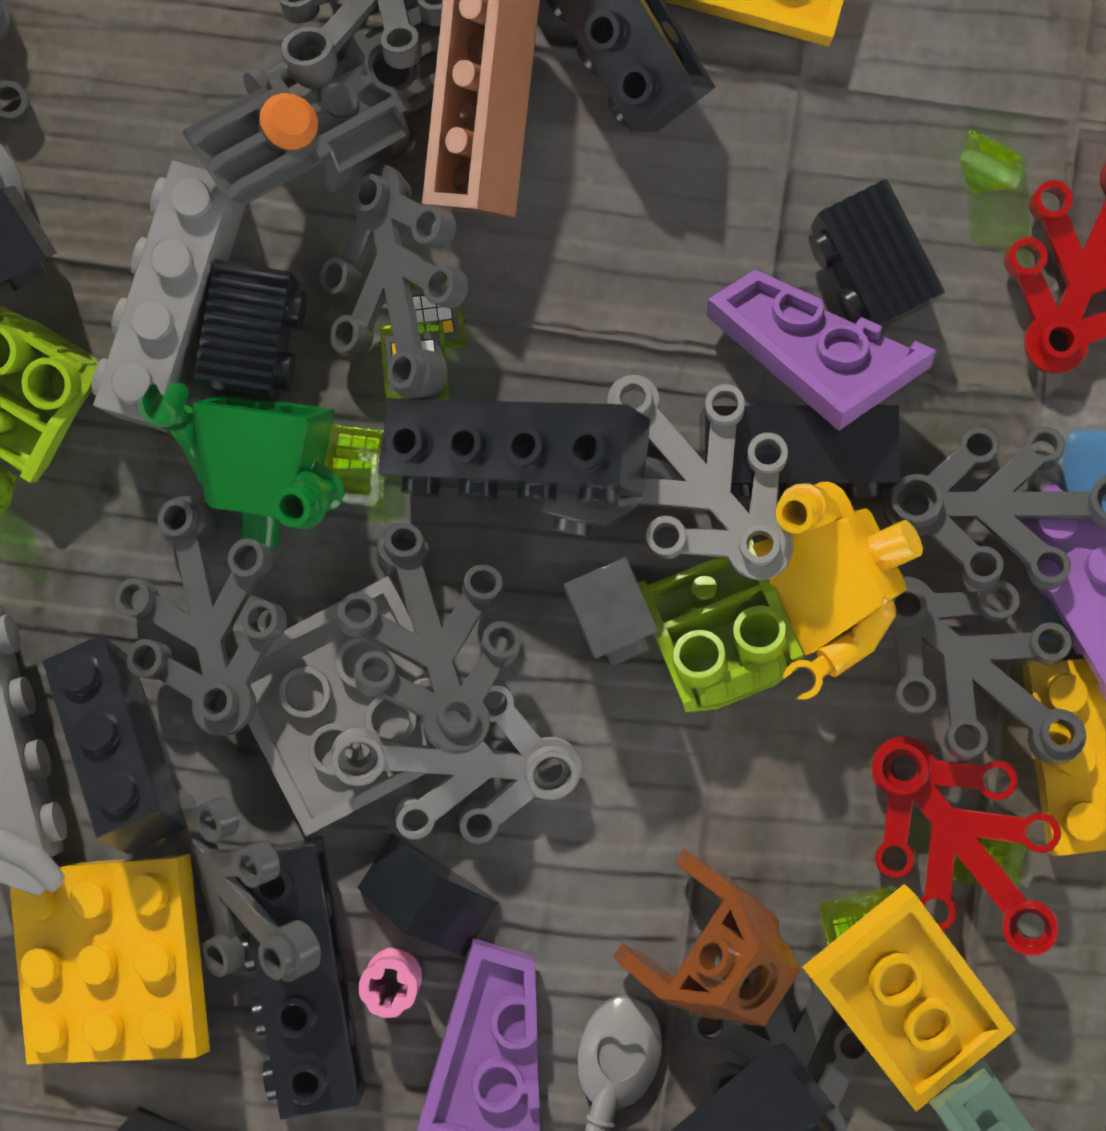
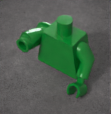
M178 382L171 383L164 395L161 394L157 385L150 384L138 405L139 413L148 423L157 427H166L181 447L200 485L203 486L206 503L211 508L242 512L241 539H253L265 544L268 548L277 547L280 542V522L292 528L310 529L322 521L326 511L334 509L342 503L344 498L342 480L336 472L324 466L334 421L333 408L222 394L193 403V408H191L189 405H185L189 397L188 388Z

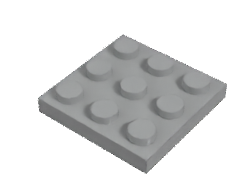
M390 576L357 592L364 593L375 601L378 614L414 632L408 609ZM341 601L286 629L281 637L272 641L250 681L256 697V710L248 725L305 836L320 830L426 774L382 770L381 774L369 784L363 786L346 784L335 775L331 760L332 745L342 732L351 728H365L374 732L381 742L434 746L425 735L422 718L382 696L371 697L361 693L354 681L356 662L363 654L371 651H379L388 655L394 662L395 674L411 682L419 675L427 673V671L364 637L354 638L344 634L339 628L337 621L338 607ZM360 608L351 609L346 613V617L349 620L357 623L369 618L368 613ZM377 666L368 667L362 672L363 676L372 682L382 681L387 676L385 671ZM431 686L424 687L425 689L433 692ZM355 743L346 749L345 754L352 760H361L368 755L370 750L364 744Z

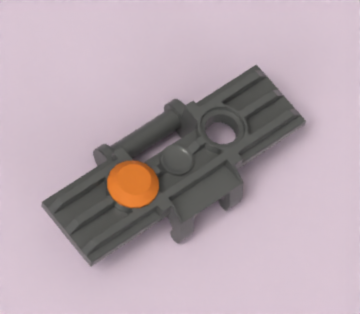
M418 6L406 12L409 25L415 27L418 31L422 56L415 65L402 69L405 80L403 85L397 87L387 86L376 78L373 71V64L384 59L380 41L384 26L381 25L366 34L361 31L348 39L336 53L338 65L344 74L329 81L324 86L299 97L291 94L288 89L298 84V82L288 75L284 61L265 71H262L260 68H254L245 73L243 77L244 85L249 95L184 128L182 134L234 211L323 163L327 174L323 180L324 185L332 193L351 181L354 165L378 152L382 159L387 162L406 150L410 132L405 117L433 102L440 26H430L424 23L420 17Z

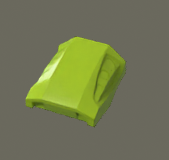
M0 306V458L21 472L19 477L29 483L38 481L50 465L73 419L91 393L92 379L99 361L91 353L42 323Z
M750 538L747 542V548L750 553L757 556L752 547L754 542ZM716 557L647 585L645 580L637 583L658 632L653 635L677 689L685 713L717 710L774 687L784 680L782 679L783 672L791 663L804 660V654L782 609V603L775 586L771 585L768 579L753 580L744 577L733 568L728 558Z

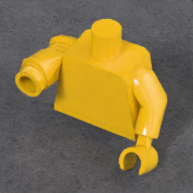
M828 481L819 482L816 485L796 484L785 490L776 507V518L779 525L792 536L793 552L787 567L780 574L768 580L771 585L775 586L778 592L782 609L805 656L817 651V658L812 662L808 660L795 661L783 672L782 679L790 675L797 668L807 669L814 678L812 688L795 698L797 700H806L815 696L821 689L823 677L828 674L832 677H837L874 652L896 616V607L893 599L907 590L906 582L898 566L920 557L923 553L919 535L910 522L902 520L880 531L872 513L867 508L854 511L844 490ZM769 538L752 545L757 556H765L773 548Z

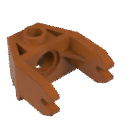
M683 848L675 863L718 895L721 905L675 976L671 975L642 952L634 951L624 943L620 945L613 957L625 970L663 1001L708 1019L717 1020L721 1018L741 1024L765 1027L800 972L799 965L789 943L785 942L780 936L779 920L776 914L765 908L764 903L722 872ZM722 952V960L715 967L716 956ZM756 968L757 977L755 982L749 986H742L744 979Z

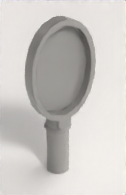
M624 995L605 1001L594 1011L581 1035L578 1048V1077L582 1090L592 1102L590 1113L586 1116L587 1124L585 1131H611L616 1126L614 1119L617 1110L628 1107L641 1098L656 1075L662 1051L661 1030L657 1016L652 1008L638 997Z

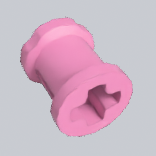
M388 947L379 951L370 960L359 982V996L366 1003L372 1014L382 1018H394L399 1016L403 1010L413 1005L423 980L422 967L418 958L409 950L401 947ZM386 969L398 971L397 981L401 985L397 994L385 992L386 983L381 978Z

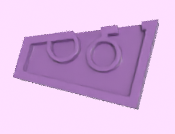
M757 270L750 272L708 299L706 316L838 431L931 368L936 352L935 349L917 341H914L909 348L881 335L883 326L863 317L855 324L824 310L822 299Z
M1051 481L1041 492L1064 491ZM1018 519L1045 544L1062 549L1070 559L1071 569L1062 586L1054 590H1043L1040 588L1038 590L1043 597H1048L1069 631L1072 647L1077 655L1082 653L1100 684L1096 687L1106 702V530L1098 527L1092 519ZM1042 560L1037 563L1039 571L1045 576L1054 577L1061 573L1058 564L1052 560ZM1022 561L1023 565L1028 571V565L1024 561Z
M473 938L418 1120L417 1131H540L535 958L530 954Z

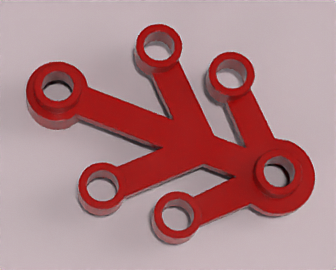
M1106 162L1101 168L1099 177L1101 188L1105 194ZM1057 180L1044 182L1032 193L1029 199V210L1032 216L1042 223L1066 284L1058 306L1041 272L1048 259L1046 247L1041 241L1032 237L1021 238L1009 247L1004 255L1005 269L1012 277L1016 278L1033 320L1024 335L1026 356L1037 369L1049 374H1062L1074 369L1086 357L1089 343L1106 337V311L1082 319L1091 296L1106 290V197L1082 249L1068 215V211L1073 203L1072 192L1065 183ZM1042 193H1052L1058 198L1060 203L1058 211H1050L1043 206L1041 201ZM1018 249H1026L1033 254L1035 259L1033 268H1024L1017 262L1016 252ZM1051 331H1059L1065 335L1067 339L1065 351L1060 352L1052 348L1049 343Z
M909 736L894 737L884 742L875 752L871 767L876 785L888 796L884 840L875 854V862L879 871L889 878H901L910 873L915 867L917 861L914 847L908 842L915 802L932 824L925 895L920 901L925 907L930 899H940L947 904L949 908L948 919L943 922H936L942 931L949 928L958 915V906L952 897L955 858L957 855L1004 913L1005 918L1002 928L1007 943L1015 951L1028 956L1040 955L1048 951L1054 945L1059 931L1056 914L1044 902L1036 899H1027L978 838L1020 843L1033 852L1046 853L1053 850L1061 838V827L1056 818L1045 812H1035L1027 817L953 808L935 785L980 789L981 793L989 799L1003 800L1012 795L1018 786L1016 770L1012 765L1001 760H994L984 765L937 760L924 742ZM900 756H908L916 763L917 771L911 780H902L894 772V763ZM998 767L1008 773L1010 784L1006 791L998 793L987 787L985 776L991 768ZM1043 820L1049 823L1053 829V839L1044 845L1034 843L1028 836V826L1031 822ZM897 846L905 851L907 864L904 869L894 870L887 865L885 852L889 847ZM1027 913L1038 915L1044 922V932L1037 937L1025 935L1019 928V918Z

